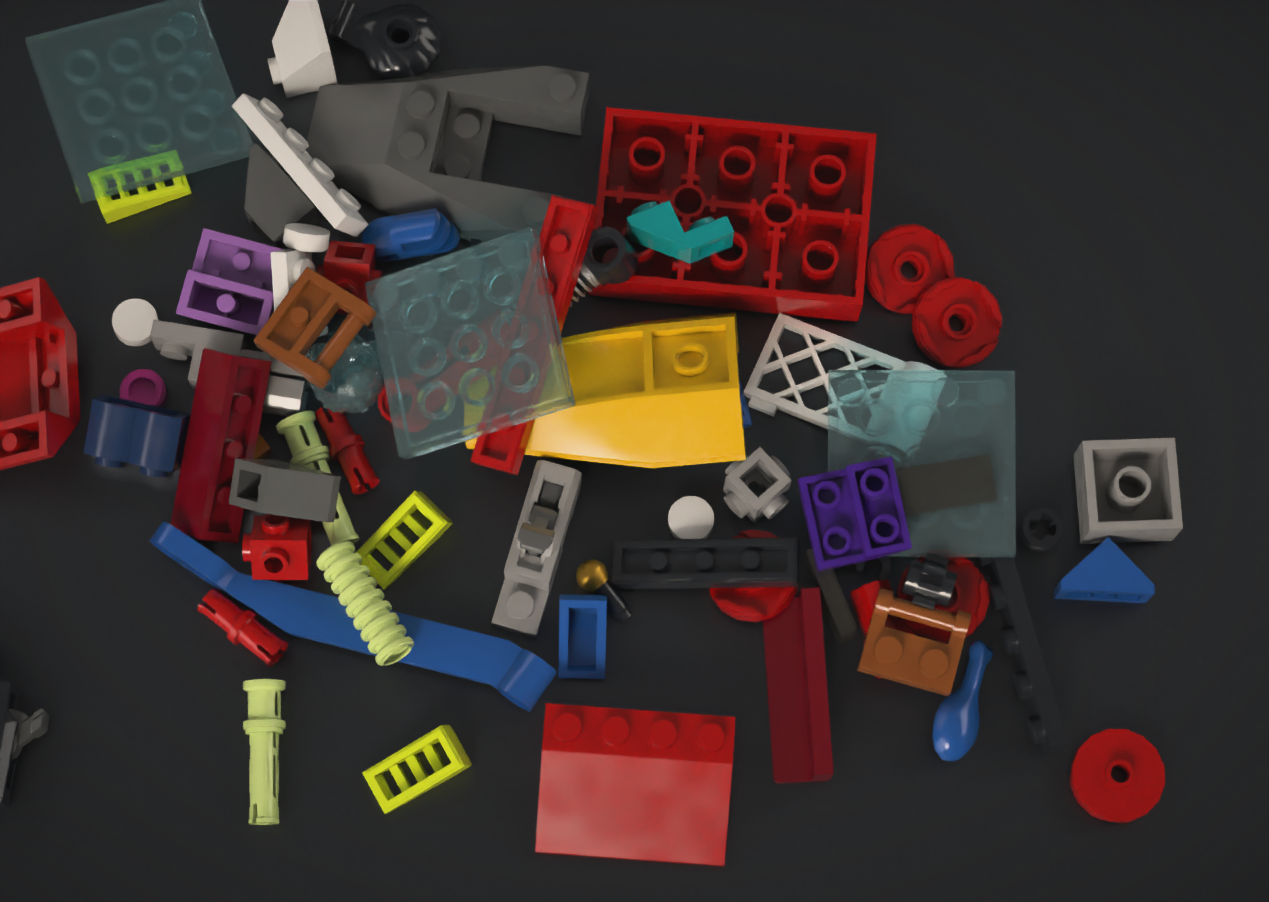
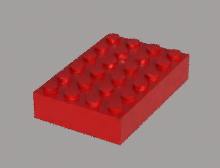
M606 107L596 207L599 208L593 230L599 227L616 229L635 248L638 254V266L629 280L619 284L607 283L605 286L602 284L598 285V287L592 289V292H588V295L858 322L863 306L877 134ZM670 200L684 232L689 231V226L700 219L713 217L714 220L727 216L734 230L733 244L728 249L689 264L630 241L626 233L627 217L632 215L631 213L634 209L645 203L656 202L659 205ZM618 248L608 250L602 258V264L613 261L617 256Z

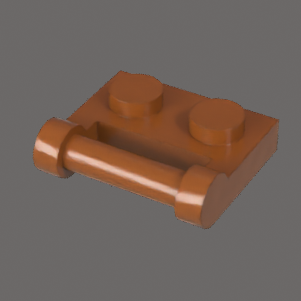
M306 267L253 341L256 347L300 373L315 386L324 389L332 378L329 372L362 326H369L377 313L361 299ZM341 308L349 314L316 360L313 362L305 357V354L337 310Z
M880 588L857 671L949 696L968 631L971 613L957 610L955 614L937 608L932 610L913 604L912 601L894 597L893 591ZM887 615L950 631L948 643L945 644L884 627Z

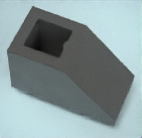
M256 143L249 150L244 210L249 224L269 246L287 249L288 247L283 243L285 225L290 223L316 225L319 222L316 207L298 185L296 186L286 175L287 171L271 152L267 154Z
M235 458L229 504L265 514L334 522L341 476L276 459Z

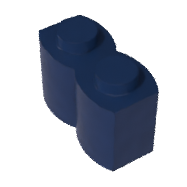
M100 395L92 400L83 453L95 456V463L102 466L121 468L123 467V462H128L140 466L139 472L144 475L167 477L168 472H174L181 468L190 414L176 409L148 405L125 398Z

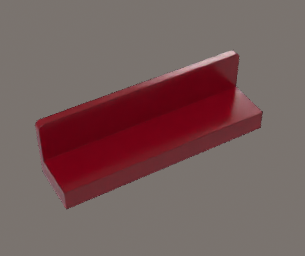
M204 348L202 351L170 523L190 537L199 540L238 543L244 508L229 504L235 458H254L272 361L228 354Z
M820 587L801 588L799 596L793 597L787 608L773 618L762 620L773 780L778 784L830 781L834 774Z

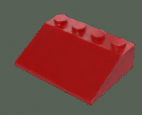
M546 703L535 853L724 867L736 717Z

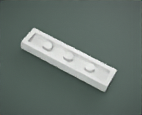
M243 93L232 105L234 110L330 224L337 230L357 237L369 225L358 213V210L361 208L359 202L342 188L339 190L331 181L335 177L332 170L318 158L313 159L307 153L308 142L290 127L287 129L280 121L284 115L274 103L265 97L259 101Z

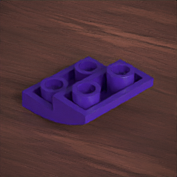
M892 456L846 465L841 470L798 478L797 483L817 572L912 549Z

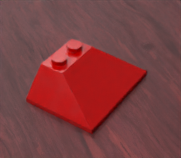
M41 277L0 288V470L54 457L81 421L76 332L47 281Z

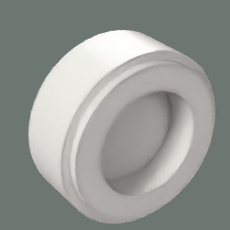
M302 223L285 225L283 243L287 247L304 252H324L328 249L329 230Z
M134 298L128 299L117 306L112 315V326L121 342L137 347L152 341L150 334L153 320L159 319L155 308L149 302Z
M685 496L678 499L671 506L668 514V528L675 539H706L710 535L714 524V513L711 506L704 499L696 496Z

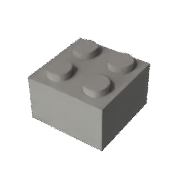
M1175 438L1089 440L1081 442L1073 455L1080 544L1102 543L1107 537L1114 543L1172 541L1183 529Z

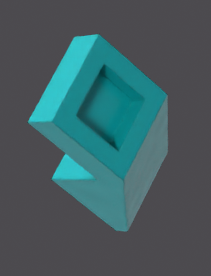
M670 200L659 205L656 202L645 203L634 209L631 213L632 215L627 217L626 233L630 241L689 264L728 249L733 244L734 230L727 216L714 220L713 217L700 219L689 226V231L684 232Z

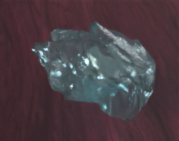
M334 332L327 334L329 340L334 335ZM357 334L329 372L332 378L324 389L309 382L314 391L315 398L322 402L324 408L330 409L333 413L348 412L352 414L358 412L363 414L369 410V406L378 400V395L382 392L385 358L381 345L375 340L367 341ZM328 342L314 344L307 358L314 362Z

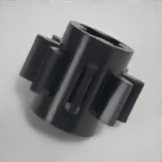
M927 552L924 562L911 560L902 593L912 596V603L932 610H934L935 604L947 607L956 582L957 573L947 570L948 558Z

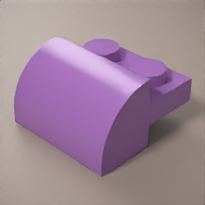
M203 228L192 270L187 271L175 314L257 336L274 313L271 252L284 249Z

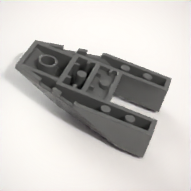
M545 65L475 68L423 73L406 78H382L320 86L307 137L309 147L306 151L313 159L318 158L332 170L335 177L331 181L339 190L342 188L373 204L376 210L388 216L390 214L399 215L436 208L447 217L448 221H451L456 226L460 239L471 241V238L479 239L481 245L534 254L551 196L555 194L481 181L493 123L495 120L581 136L589 100V73Z

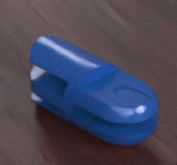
M436 208L378 218L369 223L362 235V243L376 245L375 260L381 262L449 252L457 247L460 241L459 231L451 221H448L447 217Z

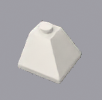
M289 0L272 39L276 57L267 59L273 84H283L286 98L319 91L320 86L338 84L318 0Z

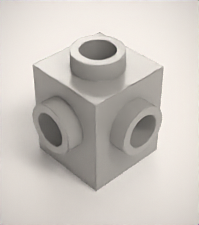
M761 447L749 457L746 455V460L734 461L725 470L727 476L723 491L727 495L724 496V500L738 517L743 518L746 515L753 523H756L763 515L771 519L789 502L785 497L789 492L792 481L789 478V471L778 458L773 455L769 457ZM759 486L763 489L764 493L757 497L749 487Z

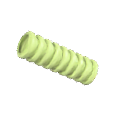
M347 541L330 546L319 556L316 562L319 570L325 571L324 578L327 582H333L331 585L333 593L340 594L338 600L341 605L347 606L346 614L350 618H355L353 625L356 629L362 630L360 636L363 641L369 642L368 650L370 653H377L375 657L376 663L380 666H387L398 662L412 650L414 646L413 639L409 636L405 637L407 633L405 626L398 625L399 617L396 613H390L392 605L389 601H383L384 593L381 589H375L377 581L373 577H368L370 570L367 566L361 565L362 557L360 554L354 553V544Z

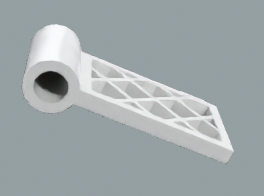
M779 313L746 385L744 395L750 398L748 405L753 409L773 417L778 409L871 446L876 451L875 457L877 459L892 456L894 467H900L902 463H912L948 380L943 373L926 364L902 361ZM784 328L801 334L807 348L783 357L778 342ZM811 339L816 340V341L821 342V343H819V344H817V345H813ZM833 347L844 351L850 365L826 374L817 354ZM775 351L778 360L770 362V359ZM853 355L862 358V360L855 362ZM811 356L820 376L795 385L787 365ZM874 364L892 370L886 384L870 390L867 389L859 371ZM782 368L790 388L775 394L758 388L764 374ZM853 373L862 393L838 402L830 381ZM823 384L832 405L817 411L805 407L799 393ZM881 395L875 407L872 398ZM794 396L796 403L787 400V398ZM866 401L872 415L866 430L847 424L842 410ZM836 413L838 420L828 415Z

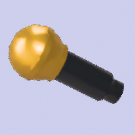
M586 560L576 571L578 585L591 593L594 592L596 595L607 596V609L614 617H618L621 622H624L633 613L629 610L627 602L608 581L610 578L608 577L606 566L598 560Z

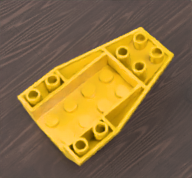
M736 312L645 320L560 338L524 455L644 468L746 460L744 423L740 399ZM499 367L466 391L465 444L467 449H474Z

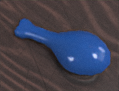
M979 639L970 644L969 662L960 688L941 702L935 714L933 723L934 749L944 761L954 762L965 756L975 743L979 733V690L986 666L993 656V649Z

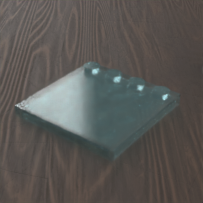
M167 0L25 38L28 54L81 204L97 200L103 196L115 195L120 192L249 157V150L253 146V142L246 123L232 107L237 99L201 0Z
M528 227L365 282L369 306L377 313L372 323L399 457L407 460L576 406L538 231L533 227Z
M829 370L828 472L844 469L846 465L891 456L893 459L912 549L888 556L926 557L927 552L942 557H1015V371Z

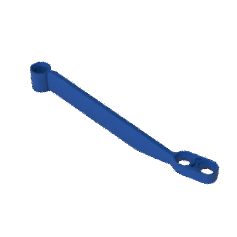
M165 521L161 523L149 541L164 554L212 586L227 593L285 633L373 656L377 655V653H370L368 650L369 642L362 640L360 636L362 630L354 627L353 620L355 618L348 617L346 614L347 606L341 605L338 597L271 580H252L251 575L239 573L222 558ZM394 612L399 617L398 625H404L407 630L405 637L409 636L414 641V646L410 653L398 662L491 685L508 700L530 712L557 674L556 670L543 659L528 650L520 648L510 640Z

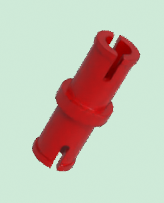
M338 401L328 403L326 407L329 413H325L323 408L320 407L314 414L331 446L329 454L333 461L339 462L351 486L352 493L354 495L366 493L368 490L364 483H369L373 489L379 484L380 480L363 451L365 442L361 435L354 433L341 403Z
M217 587L211 589L203 597L202 600L207 603L206 605L199 603L198 612L207 616L226 631L229 641L234 645L241 643L264 661L268 667L275 665L284 655L279 652L280 649L283 652L287 650L288 643L285 640H281L258 621L259 617L251 609L243 610Z

